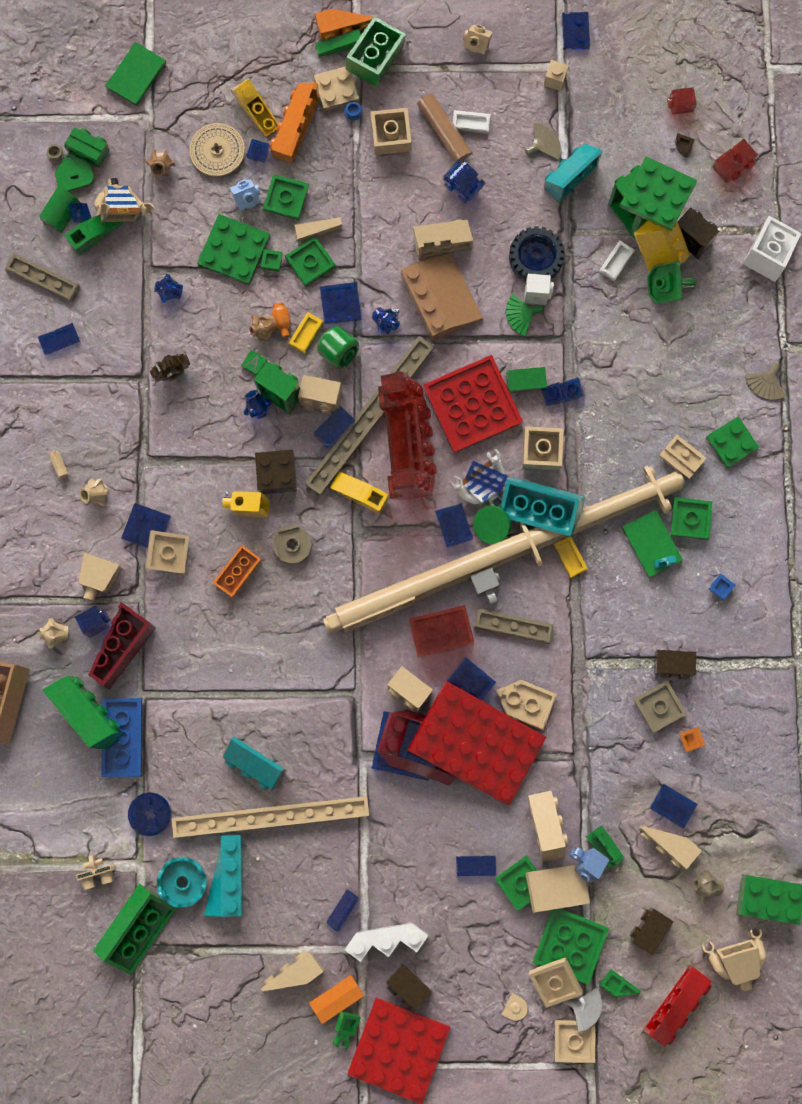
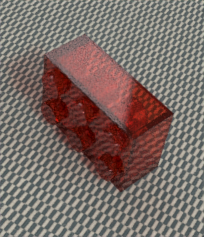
M465 605L408 618L417 658L471 646L475 643Z

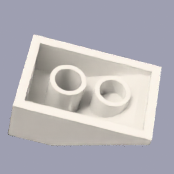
M768 216L743 264L776 282L785 269L801 233Z

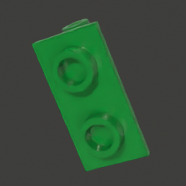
M602 825L586 836L591 845L609 859L606 865L608 869L614 865L616 866L625 858Z

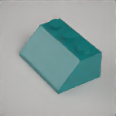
M583 144L580 148L576 147L568 160H562L558 165V169L555 172L551 171L545 177L544 188L560 202L598 167L602 150L588 144Z
M234 736L222 757L226 759V765L233 769L237 766L243 770L241 772L243 776L250 780L254 777L259 781L258 785L265 790H268V788L274 789L286 770Z

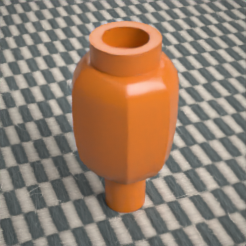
M276 303L273 305L274 309L271 311V316L275 318L277 329L281 330L282 337H289L288 329L291 325L289 310L284 306V303Z

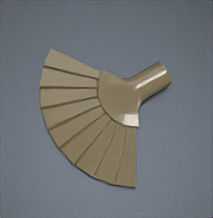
M534 123V144L525 149V153L529 156L535 152H541L559 160L561 144L557 135L547 126Z
M774 363L769 372L745 374L748 386L756 395L768 400L786 397L776 378V374L781 367L779 364Z

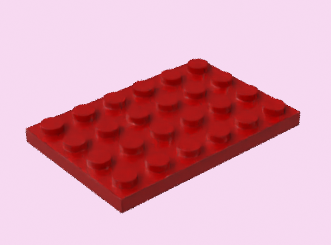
M445 681L407 750L509 806L547 737L450 682Z

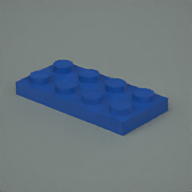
M142 698L102 699V706L108 711L107 715L120 725L119 729L123 734L107 750L102 749L101 777H142Z

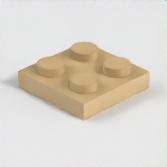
M345 67L314 75L315 82L318 83L319 96L324 111L346 106L351 102H359L352 74L345 70Z
M151 530L145 569L184 574L189 536Z
M566 957L529 971V976L546 1008L578 997L583 993Z
M555 1020L554 1061L595 1063V1024L585 1031L578 1032L576 1020Z

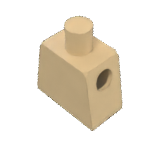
M84 553L78 581L81 586L87 587L83 598L94 602L97 592L107 594L122 567L119 564Z

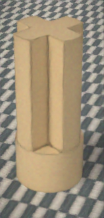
M56 450L49 453L58 479L69 476L60 452Z

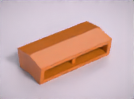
M350 975L309 1002V1004L323 1024L362 998L364 993L354 977Z

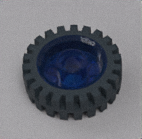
M534 226L533 229L529 227L526 231L522 230L519 235L515 236L509 250L510 266L513 268L514 274H517V277L520 279L523 278L525 282L528 274L550 275V279L554 278L561 270L564 262L565 249L561 239L559 240L557 234H553L552 230L549 229L547 231L546 227L540 229L539 226ZM538 252L541 254V257L535 258L532 254Z

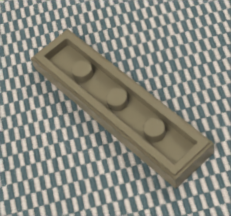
M14 253L5 267V271L71 303L80 288L79 284Z
M478 609L474 628L550 644L554 624Z

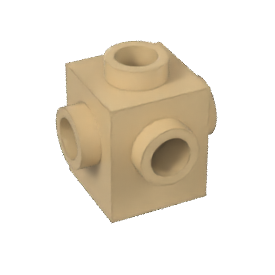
M472 25L464 33V48L468 49L471 53L485 54L493 32L486 30L482 25Z

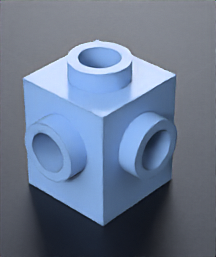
M251 179L242 180L237 185L230 187L239 210L253 208L256 204L260 203L258 197L261 195L257 184L253 185Z

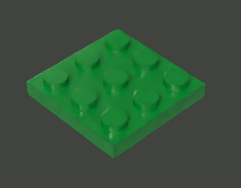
M646 156L620 203V207L672 231L698 180Z
M218 214L197 265L250 285L263 251L269 241L270 233Z
M562 909L551 910L532 963L543 966L566 957L577 980L589 985L609 928Z

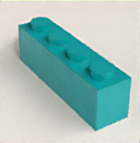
M222 835L204 916H242L243 835Z

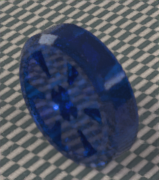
M152 792L143 793L137 796L129 806V823L141 835H158L171 822V806L167 799L160 794ZM151 808L155 816L148 820L145 812L146 810L150 811Z

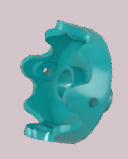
M188 857L169 860L164 864L157 876L158 894L163 901L177 908L189 907L197 903L203 897L207 888V875L204 868L196 860ZM181 876L186 877L188 880V885L185 888H181L177 884V880Z

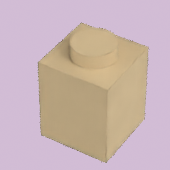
M551 60L545 76L544 86L561 91L569 65Z

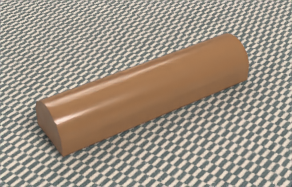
M430 93L422 97L417 103L418 107L456 164H461L473 152L434 94Z

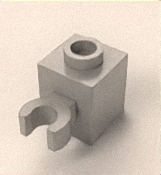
M491 567L470 576V581L477 597L486 594L490 605L497 603L498 600L493 590L499 587L498 582L501 581L498 572L493 571Z

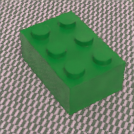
M373 17L346 57L345 70L377 87L404 47L406 34Z
M266 362L254 379L258 394L289 415L299 402V379L291 373L288 375L284 373L282 367L278 364Z
M742 874L736 914L800 925L802 917V884Z

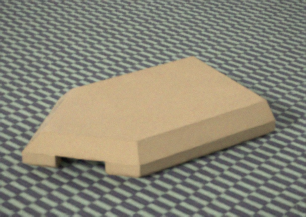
M523 680L496 690L504 711L508 716L540 730L544 729L557 694Z

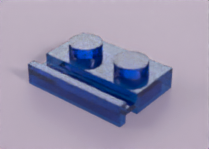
M562 12L563 50L590 49L588 12H570V14Z
M462 503L435 511L446 548L473 540Z
M662 784L649 809L684 829L698 804L669 786Z

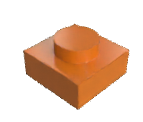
M699 727L679 733L686 752L705 746Z

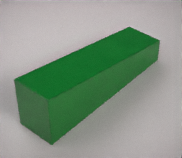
M357 29L315 44L318 57L352 49L361 36L360 30Z

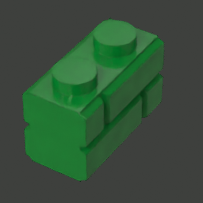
M74 127L64 143L67 152L98 168L109 152L107 141L100 136H92L85 128L78 129Z

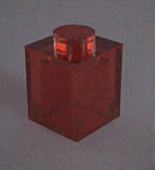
M694 87L672 90L667 98L668 109H671L672 115L694 112L697 105Z

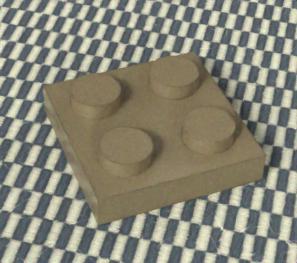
M668 680L633 699L652 733L687 715Z

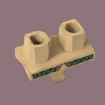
M90 855L89 862L83 863L84 869L91 868L92 870L77 874V881L81 880L84 890L96 887L93 877L96 875H100L102 885L114 882L112 872L115 870L114 864L98 868V865L104 864L103 859L96 860L94 855Z

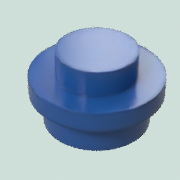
M356 102L347 104L344 109L346 118L352 121L361 118L363 113L361 105Z

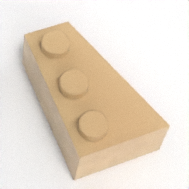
M459 219L453 222L413 226V241L418 260L473 246V238L468 220Z
M552 791L529 795L528 803L537 835V843L541 851V862L546 863L564 859L568 840L566 833L562 834L561 827H564L562 816L557 815L556 809L559 808L557 797H553Z

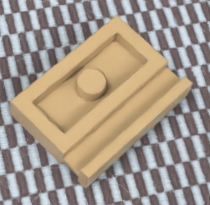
M676 435L659 455L662 460L687 480L691 478L706 459L704 455L679 435Z

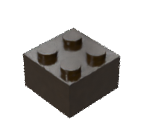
M691 207L678 220L688 251L699 260L715 241L719 233L717 226L713 222H708L703 218L700 211L694 210Z
M293 449L255 453L258 492L271 494L297 491L295 454Z

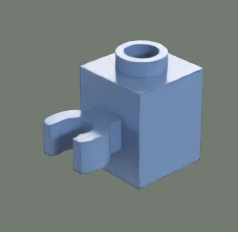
M577 847L576 850L573 848L569 854L572 859L579 861L575 871L580 874L579 876L583 880L588 882L598 880L609 861L607 857L595 848L584 852Z

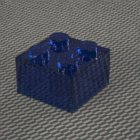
M466 656L445 679V681L450 682L480 700L496 684L492 677Z

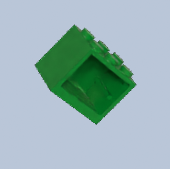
M639 165L632 168L627 176L624 177L622 175L615 180L608 202L610 208L634 239V233L648 220L621 208L620 203L638 172Z

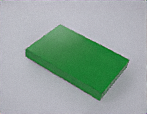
M135 42L105 87L137 106L167 62L164 58Z
M657 510L622 527L648 578L672 567L656 569L654 567L655 560L675 555L677 562L674 565L683 561Z

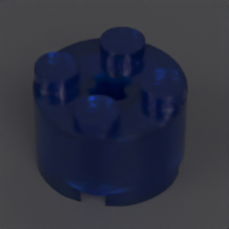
M460 159L443 175L444 186L450 192L454 190L458 193L457 197L464 204L468 201L470 202L485 186V182L483 179L479 181L477 178L479 174L466 162L462 161L461 163Z

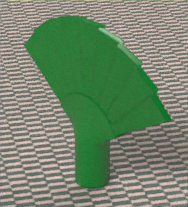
M514 294L510 296L506 306L508 323L515 332L526 336L532 316L543 312L541 305L529 307Z

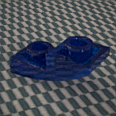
M578 377L563 383L557 382L547 386V388H541L546 406L564 403L585 396L580 378Z

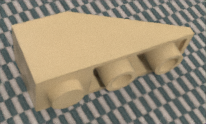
M645 826L639 828L642 831L641 835L648 842L651 840L657 844L656 849L664 856L667 853L672 858L671 862L678 869L681 867L687 869L702 852L687 837Z
M302 951L295 957L297 961L291 966L289 963L285 964L279 969V975L275 978L271 975L264 980V986L261 990L268 991L308 984L324 972V969L311 951L308 953Z

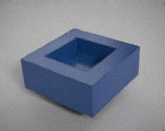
M720 573L708 590L724 601L736 585Z

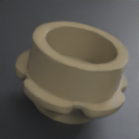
M53 144L48 147L46 156L52 162L57 163L60 159L64 158L65 153L61 146Z

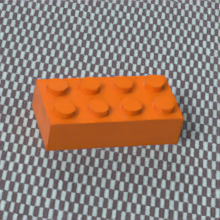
M241 545L213 584L231 598H234L261 563V558Z

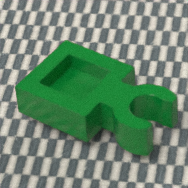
M340 1011L334 1030L338 1033L333 1040L335 1047L339 1048L340 1043L343 1041L342 1046L345 1049L349 1048V1037L355 1036L361 1019L358 1014Z

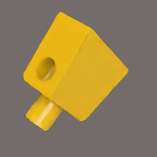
M234 491L232 497L223 498V508L231 509L236 515L268 519L270 500L260 492Z

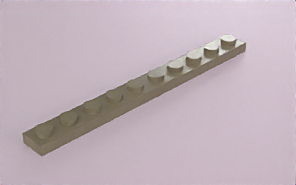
M418 336L306 481V486L318 495H322L433 351V345Z

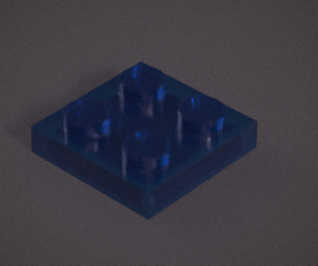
M357 282L320 286L324 324L362 320Z
M134 503L121 539L148 548L150 531L166 532L171 516Z

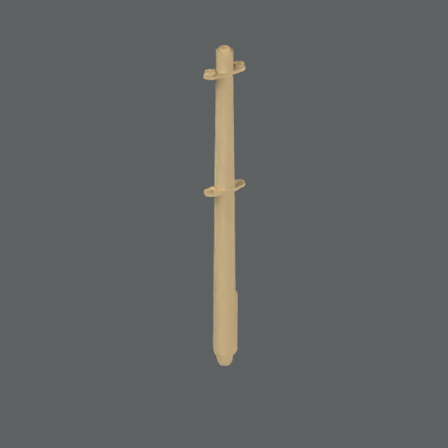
M643 467L648 481L647 484L584 508L573 534L655 499L663 513L668 514L672 510V506L669 500H665L664 497L683 489L685 482L682 475L674 472L655 480L654 477L656 475L653 467ZM518 522L522 531L521 534L336 607V613L323 619L328 633H334L344 629L345 633L415 605L416 601L470 579V576L491 567L492 569L529 553H532L538 567L543 564L537 550L568 536L539 527L528 530L524 523Z

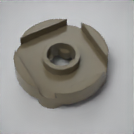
M294 525L282 528L273 541V549L276 556L282 562L288 564L303 562L309 557L312 548L309 534L302 528ZM290 540H293L294 543H298V546H296L294 550H292L291 548H287V545L290 544Z

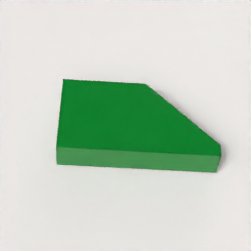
M609 969L599 984L614 997L640 994L641 992L612 969Z

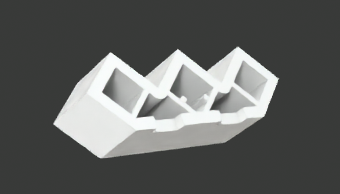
M413 923L359 931L351 939L345 951L360 962L372 945L388 957L400 941L417 952L428 937V934Z

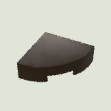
M677 133L675 144L679 153L687 158L695 139Z

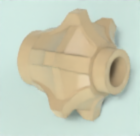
M92 478L88 480L87 486L80 490L79 496L83 503L104 506L106 505L105 498L109 494V489L106 485H103L101 479L94 481Z
M49 618L44 628H40L39 638L47 643L48 649H52L56 644L68 641V626L58 624L52 618Z

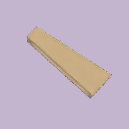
M341 217L295 225L298 243L309 240L314 236L318 237L342 229Z

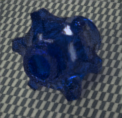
M166 274L162 280L156 281L154 292H158L161 303H165L171 299H180L183 285L174 281L170 274Z
M381 307L375 309L372 314V320L377 324L380 334L383 332L390 334L391 330L395 331L400 325L398 309H383Z
M258 390L249 391L244 396L246 407L243 412L244 415H250L251 418L262 419L267 415V409L272 402L259 394Z

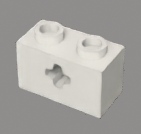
M527 275L524 303L547 304V300L551 299L554 282H550V275Z

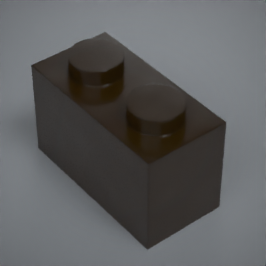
M656 650L654 675H659V678L663 679L678 676V679L690 680V677L696 675V652Z
M650 907L649 910L646 909L640 918L642 922L639 927L635 926L631 931L630 936L632 938L630 941L653 956L674 921Z
M403 963L386 981L389 985L387 989L394 996L400 995L403 998L402 1003L409 1010L412 1008L417 1010L432 993V990Z

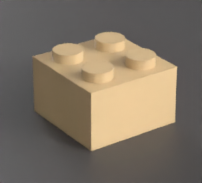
M408 108L371 111L375 155L411 152L412 142Z
M303 375L298 395L300 406L309 411L318 409L327 415L337 414L342 395L341 383Z
M525 427L522 469L560 471L562 467L564 429Z
M403 666L400 667L387 684L389 688L388 693L396 699L402 698L405 701L404 705L411 711H414V709L419 711L433 693V689Z

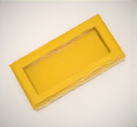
M307 312L288 344L305 354L324 321Z
M571 536L553 544L570 579L588 570Z

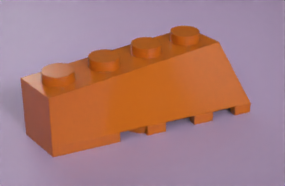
M316 82L301 83L297 85L296 90H292L290 105L284 109L283 122H279L276 130L278 134L270 143L273 157L293 164L320 100L318 83Z

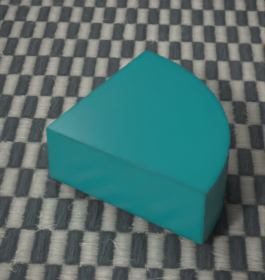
M675 555L655 560L654 567L658 569L673 566L677 562Z

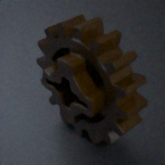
M186 354L167 355L162 360L156 362V366L152 367V370L149 372L154 381H172L183 374L184 369L189 368L191 363Z

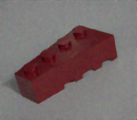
M122 602L118 606L119 610L111 622L112 625L108 635L105 636L103 646L100 652H98L88 674L109 690L156 629L153 624Z

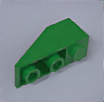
M100 214L80 223L64 236L74 251L80 256L121 226L123 222H101Z

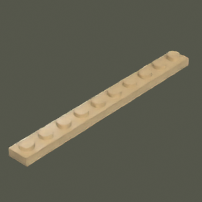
M364 796L172 818L173 838L369 816L368 798Z

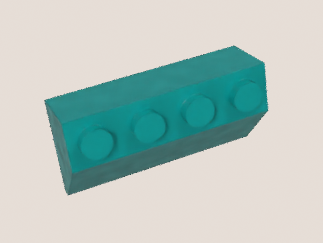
M513 477L506 481L501 508L509 515L510 520L572 536L582 514L585 496Z

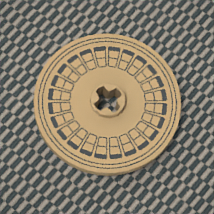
M213 123L202 127L195 133L190 143L189 152L194 166L200 172L212 177H222L231 174L241 165L245 155V146L241 135L233 127L222 123ZM215 147H219V153L214 151Z

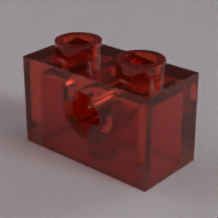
M742 139L716 159L712 168L727 184L730 180H737L742 175L741 172L743 170H750L756 164L755 160L758 154L745 139Z

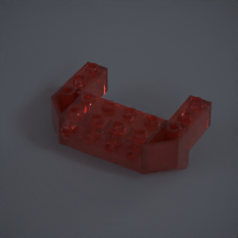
M404 372L381 375L382 386H378L380 409L385 411L391 464V476H387L389 497L394 500H409L432 496L437 467L433 462L435 448L431 444V437H433V430L429 425L431 411L427 407L423 387Z

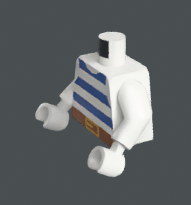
M494 449L496 452L494 457H491V454L488 452L487 456L490 460L467 477L461 479L454 476L457 480L456 484H453L451 481L448 482L464 501L481 506L489 501L491 505L501 506L502 500L498 494L504 488L505 472L500 460L501 455L497 449Z

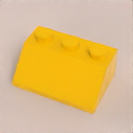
M647 221L634 233L649 272L656 265L680 262L681 265L690 256L678 221L672 231Z

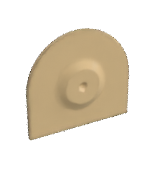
M512 993L502 1015L513 1021L523 1019L528 1011L526 1001Z

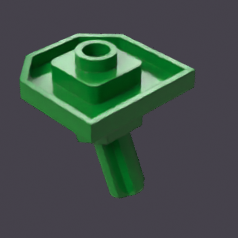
M680 262L656 265L647 276L648 295L658 304L683 300L682 289H694L697 284L694 277L681 278Z

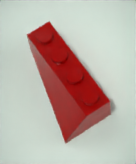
M689 965L643 1030L664 1047L667 1044L671 1045L676 1038V1031L679 1028L682 1029L687 1023L688 1018L686 1017L691 1011L694 1012L700 1004L698 1000L702 995L705 996L710 991L712 981Z

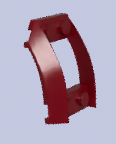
M408 709L389 713L377 750L381 757L386 760L389 766L450 786L457 778L437 766L434 769L398 757L409 720L422 724L426 715Z

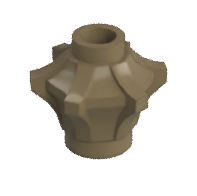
M704 870L701 876L698 875L697 879L693 881V889L696 894L700 895L701 901L706 902L711 897L722 895L724 883L722 880H718L711 875L709 870Z

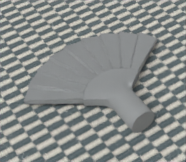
M597 988L577 1000L569 999L562 1003L573 1008L578 1032L591 1028L597 1022L602 1012V999Z

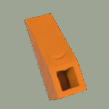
M336 9L315 13L321 41L357 29L364 32L373 19L372 16Z

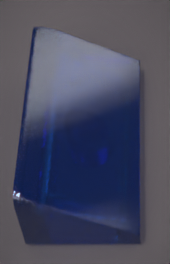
M350 890L345 891L326 922L336 932L340 930L359 900V896Z

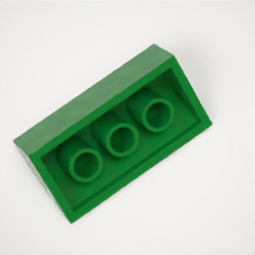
M67 675L42 690L89 748L107 750L123 734L119 729L120 725L107 715V709L96 702V696L91 691L86 690L84 682L79 677Z
M139 884L93 951L103 962L132 975L177 908L163 901L154 891Z

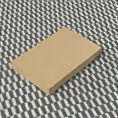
M577 865L526 873L533 913L590 904L586 881L575 871Z

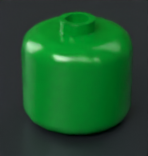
M333 327L322 335L317 347L318 354L335 368L341 369L350 364L356 357L359 350V342L342 327Z

